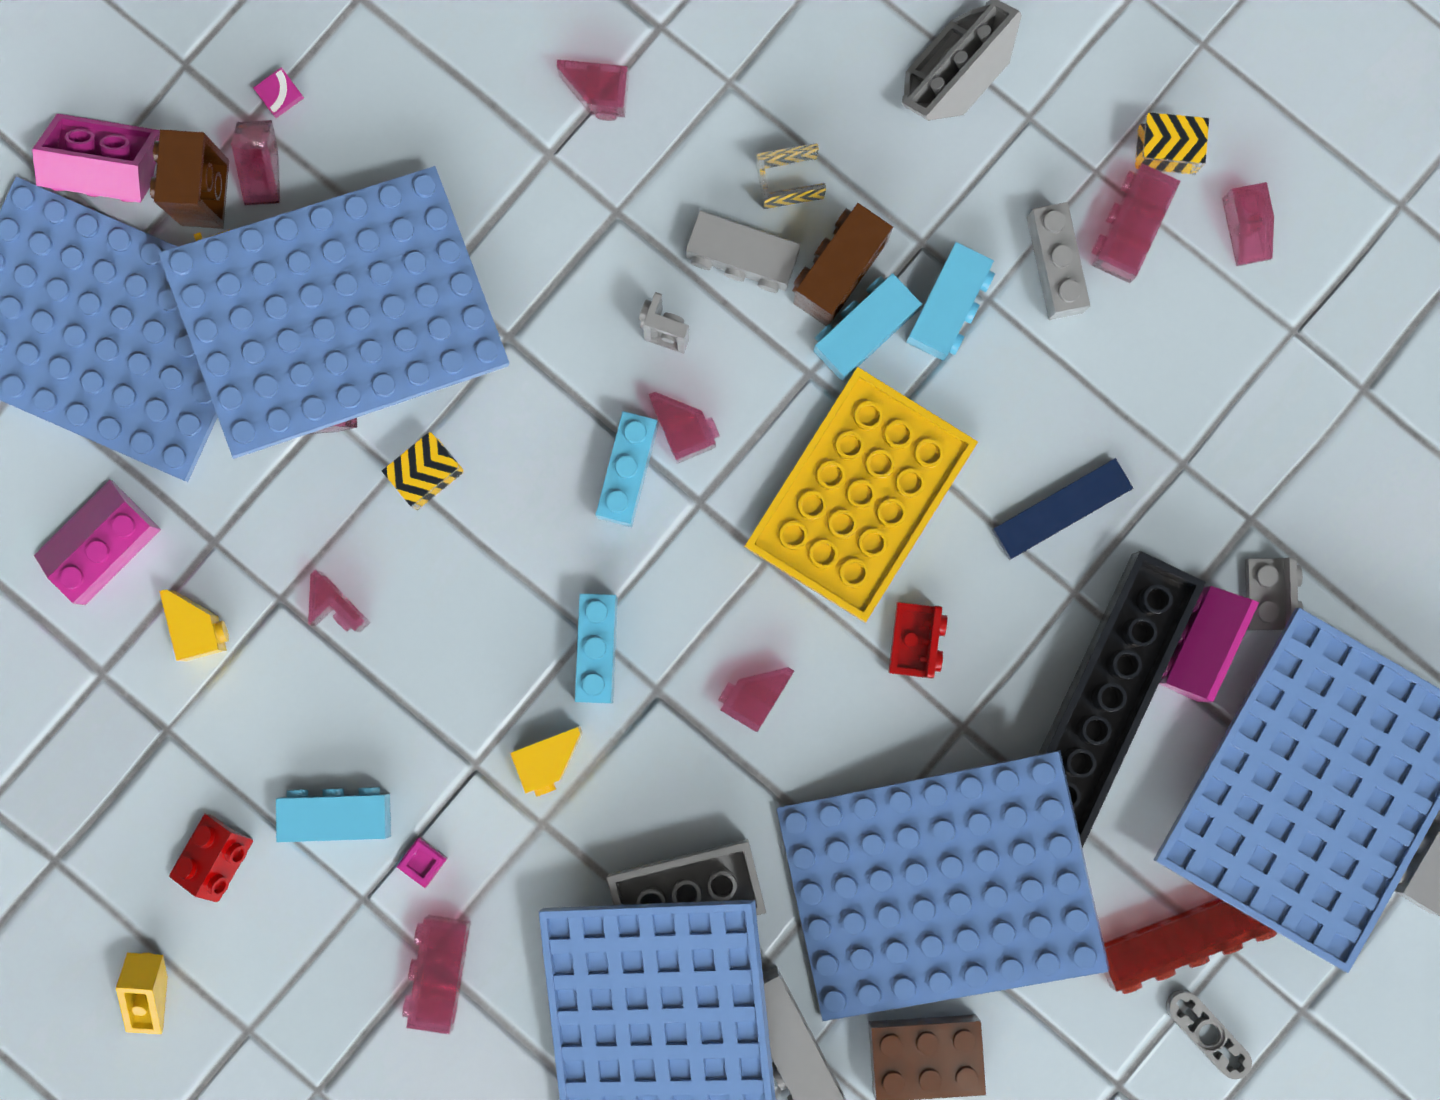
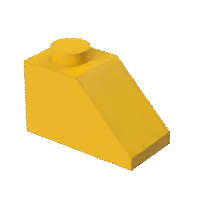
M168 589L159 591L176 661H189L227 651L225 642L229 641V634L224 621H219V617L176 591Z
M580 726L510 753L525 794L534 791L536 797L556 790L554 783L563 778L582 736Z
M127 952L116 985L126 1032L162 1034L168 980L163 955L149 952Z

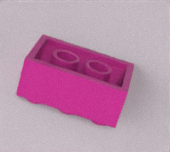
M56 114L32 148L36 186L51 188L55 191L84 193L91 197L103 196L120 199L123 202L141 203L150 188L151 178L154 176L156 163L153 158V146L155 141H159L160 130Z
M109 480L34 557L46 577L73 604L86 605L161 529L112 480Z
M1213 586L1204 587L1159 684L1196 702H1214L1259 602Z

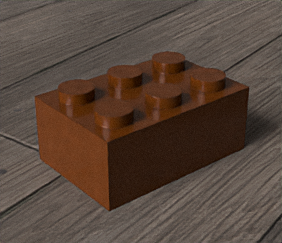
M160 129L159 141H155L153 146V158L155 163H157L156 177L153 176L150 181L151 198L181 226L224 229L229 159L204 132Z
M857 203L852 211L847 208L843 211L834 225L836 228L832 233L834 234L832 240L825 237L814 253L813 267L809 269L805 266L794 281L795 286L792 291L795 293L793 304L825 326L831 324L888 243L893 230L892 225L860 203Z
M976 1014L868 1021L872 1084L875 1100H921L986 1095L981 1020Z

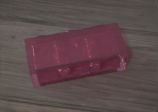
M1143 163L1135 173L1129 171L1120 188L1121 191L1125 192V195L1120 204L1114 202L1105 222L1111 224L1106 236L1100 234L1092 248L1091 253L1096 255L1092 266L1131 283L1140 271L1181 181Z
M428 915L424 918L423 923L417 924L414 944L419 945L418 958L411 960L408 973V981H414L412 995H406L402 1011V1017L408 1018L406 1028L448 1035L453 1031L471 921Z

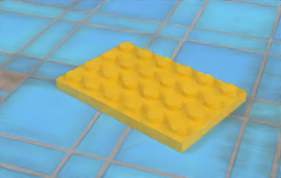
M857 367L744 548L866 623L978 441Z

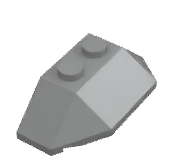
M990 0L986 2V6L972 9L951 20L906 71L904 96L902 98L904 107L928 121L964 115L1010 63L1022 16L1020 11L999 0Z

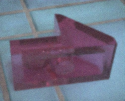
M315 569L310 574L308 624L316 626L334 609L336 613L332 617L345 631L348 632L352 628L355 632H361L371 622L322 571Z

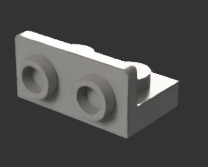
M655 292L652 301L645 300L639 316V320H641L640 328L644 330V340L684 354L689 342V325L684 324L683 318L672 313L665 312L661 316L663 310L662 294Z
M1296 557L1245 559L1246 598L1259 602L1247 630H1283L1295 608L1303 609L1302 601H1298V587L1302 585L1303 574L1301 566L1297 565Z

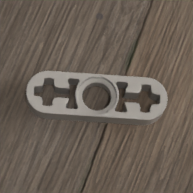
M1177 990L1170 994L1166 1001V1010L1172 1020L1221 1073L1231 1079L1244 1078L1252 1067L1251 1056L1197 996L1187 990ZM1180 999L1185 1002L1191 1000L1192 1002L1188 1007L1199 1019L1193 1022L1184 1013L1177 1015L1176 1013L1180 1008L1176 1003ZM1207 1024L1215 1025L1218 1030V1038L1212 1044H1203L1199 1038L1201 1028ZM1224 1046L1234 1056L1240 1054L1241 1056L1238 1058V1062L1241 1064L1238 1069L1232 1066L1226 1068L1229 1061L1218 1050Z

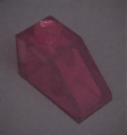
M557 59L559 77L590 114H595L597 119L614 121L617 117H625L629 84L628 66Z
M272 120L237 122L231 146L244 205L280 203L279 157Z
M1267 182L1231 189L1222 198L1236 267L1273 259L1274 213Z
M653 392L649 394L650 401L677 464L716 448L714 439L720 437L712 417L705 419L701 410L660 393Z
M787 667L739 679L735 685L728 682L718 701L723 703L720 711L753 731L758 732L794 673V670Z

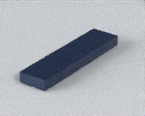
M1114 458L993 528L992 531L1009 560L1134 488L1117 459Z

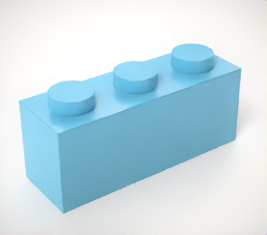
M955 242L906 343L942 361L946 359L949 353L956 355L964 339V336L959 334V331L964 321L971 324L980 304L974 301L980 290L987 292L995 276V273L990 271L994 260Z
M893 273L886 280L882 276L876 279L866 290L870 294L860 304L854 300L840 314L844 319L834 328L831 324L827 325L814 338L818 342L814 347V352L842 382L916 314L922 305Z
M622 412L596 511L598 519L628 527L633 526L659 426L658 420Z
M579 595L575 702L613 703L618 603L616 595Z
M380 787L358 788L357 795H344V788L322 789V796H308V789L286 790V797L276 798V842L367 840L391 837L390 793L380 794Z

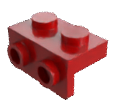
M896 603L888 673L932 679L935 676V672H941L943 651L938 650L939 636L945 637L948 619L947 615H942V606Z
M204 813L169 877L193 896L219 902L228 889L229 883L241 862L245 859L253 839L236 833L216 817Z

